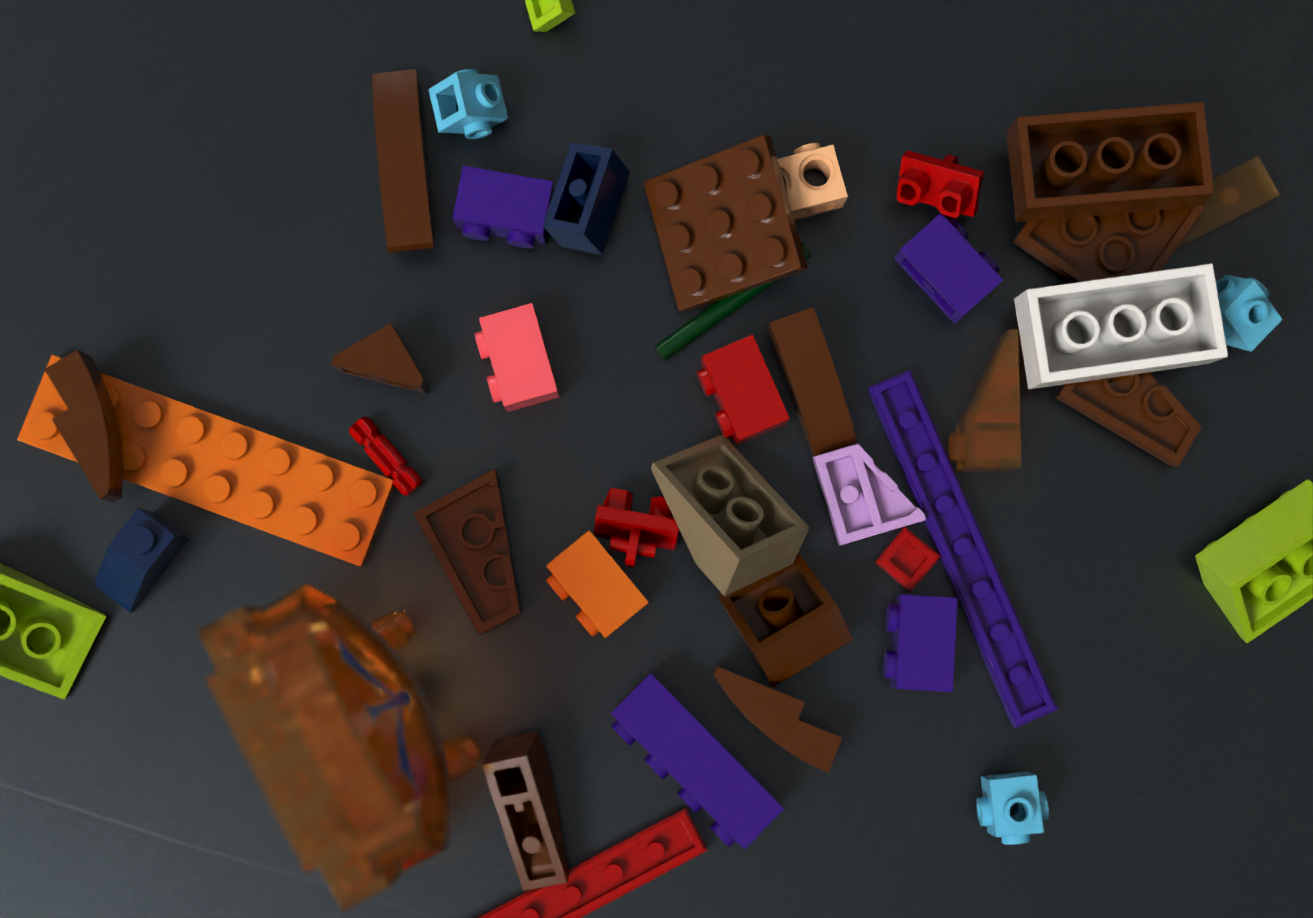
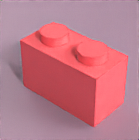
M533 303L480 317L479 321L482 331L476 332L474 335L481 359L490 357L494 370V375L487 376L493 402L502 401L505 410L510 412L559 398Z

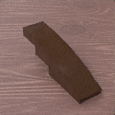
M411 69L371 74L378 168L388 252L434 248L430 177L426 163L425 133L421 116L417 70Z

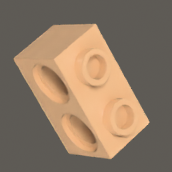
M810 143L796 148L793 151L794 155L777 159L794 220L843 208L848 195L833 145L820 147V143ZM810 169L819 170L825 175L827 183L822 186H812L806 182L803 173Z

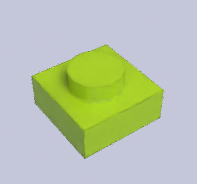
M525 0L533 31L547 32L575 14L572 0Z

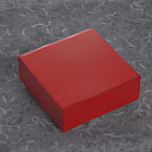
M903 527L874 563L907 591L912 592L941 556L909 529Z

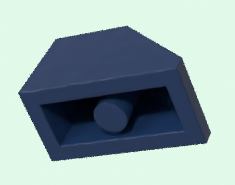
M137 508L108 545L94 586L128 612L133 613L189 538L153 511Z

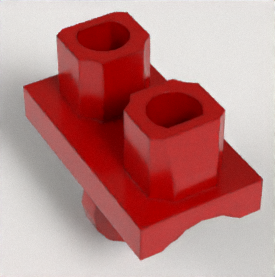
M907 150L902 155L896 198L898 202L911 206L919 202L935 206L942 215L957 218L960 214L974 217L978 212L979 193L985 171L959 165V159L954 155L947 154L941 160Z
M610 488L603 506H597L594 536L611 539L609 550L627 553L625 566L634 568L636 555L654 558L656 547L675 551L679 527L664 497H651L649 514L631 511L633 494L628 490Z

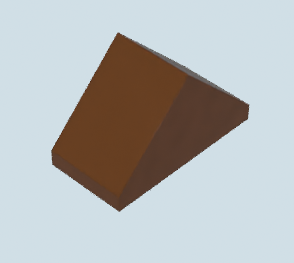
M391 323L334 355L331 365L339 372L427 394L429 387L427 381Z

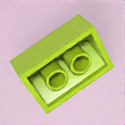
M1309 479L1294 489L1286 491L1275 502L1257 514L1246 518L1241 525L1219 540L1211 542L1204 550L1195 555L1203 584L1241 639L1246 643H1249L1313 599V482Z

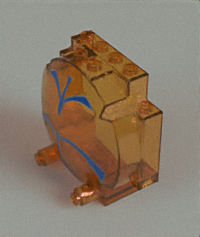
M304 584L263 607L242 606L197 631L218 671L207 677L206 680L305 872L308 873L318 866L320 867L342 912L385 890L404 873L448 849L452 819L451 781L477 768L476 762L482 760L483 756L471 734L463 738L458 734L443 742L434 713L424 691L412 671L397 653L398 649L411 643L410 638L417 634L410 617L404 609L398 613L392 610L369 623L335 597L310 584Z

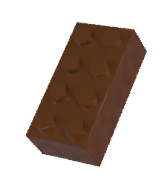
M1204 102L1017 117L1006 133L1016 222L1199 207L1214 194Z

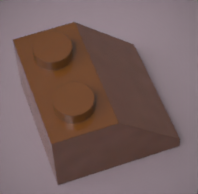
M799 552L792 565L726 596L723 594L718 596L750 653L772 687L853 640L837 604Z

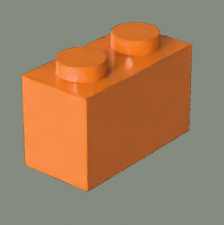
M590 530L546 565L552 573L546 579L547 583L562 601L571 596L581 609L575 617L592 637L600 632L605 639L608 638L649 604Z

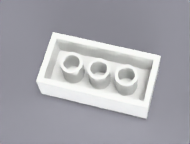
M1213 264L1028 289L1014 298L1028 389L1204 365L1228 357Z

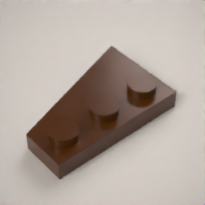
M1149 372L1063 384L1055 397L1173 468L1180 466L1201 429L1200 424L1167 387L1160 385Z
M496 469L489 471L413 513L478 635L481 636L521 614Z

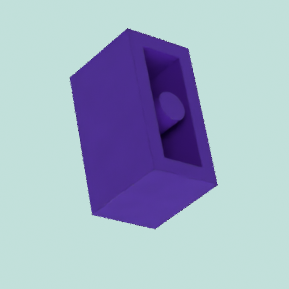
M462 166L452 219L456 228L463 230L462 235L471 239L486 241L489 240L490 235L507 238L508 244L521 248H533L534 243L546 245L548 231L543 227V223L555 191L553 181Z
M940 213L907 242L894 259L949 319L956 324L990 294L1003 279L998 275L1000 269L996 262L985 252L978 253L967 241L969 236L965 229L952 218L947 220Z
M900 594L895 595L894 604H887L885 626L887 632H893L892 651L885 650L883 676L890 679V688L953 692L957 598Z

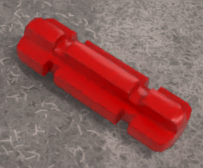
M366 416L357 420L350 427L349 434L358 444L365 446L364 451L388 478L392 477L394 479L392 483L399 492L407 496L418 489L422 484V478L411 466H406L408 462L385 435L378 434L379 429L372 420Z

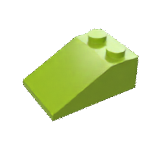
M0 563V676L65 700L106 618V614Z

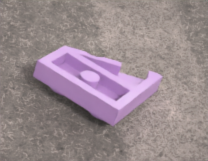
M859 444L812 458L839 546L926 520L920 508H916L897 488L898 485L874 464L873 459Z

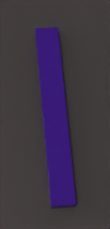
M911 370L868 387L869 396L916 505L925 515V526L937 553L941 556V563L1012 727H1019L1058 710Z

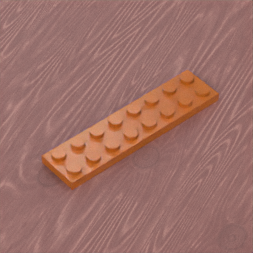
M51 355L47 367L62 358ZM46 371L43 374L17 440L77 462L52 420L68 408ZM100 373L116 413L122 445L124 480L364 568L395 487L392 479Z

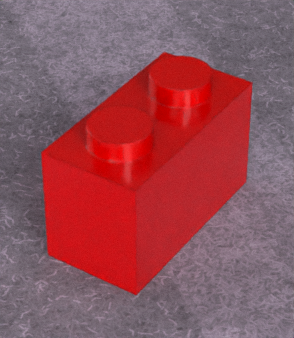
M753 334L701 357L700 364L703 369L696 371L705 395L710 396L714 394L721 411L714 414L724 438L732 436L737 446L788 423L790 418Z

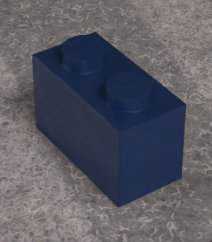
M571 142L543 223V227L561 247L599 255L603 254L630 174L613 149Z

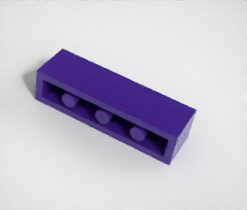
M651 672L611 711L610 714L616 719L611 727L630 746L637 740L649 752L644 761L662 779L670 774L682 786L677 794L695 813L702 807L715 820L710 828L728 847L736 841L745 850L784 810L782 805Z

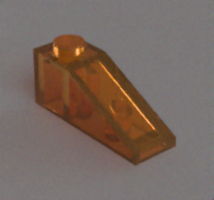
M1008 329L999 337L956 426V433L950 434L949 454L951 460H957V472H1012L1021 468L1018 329Z

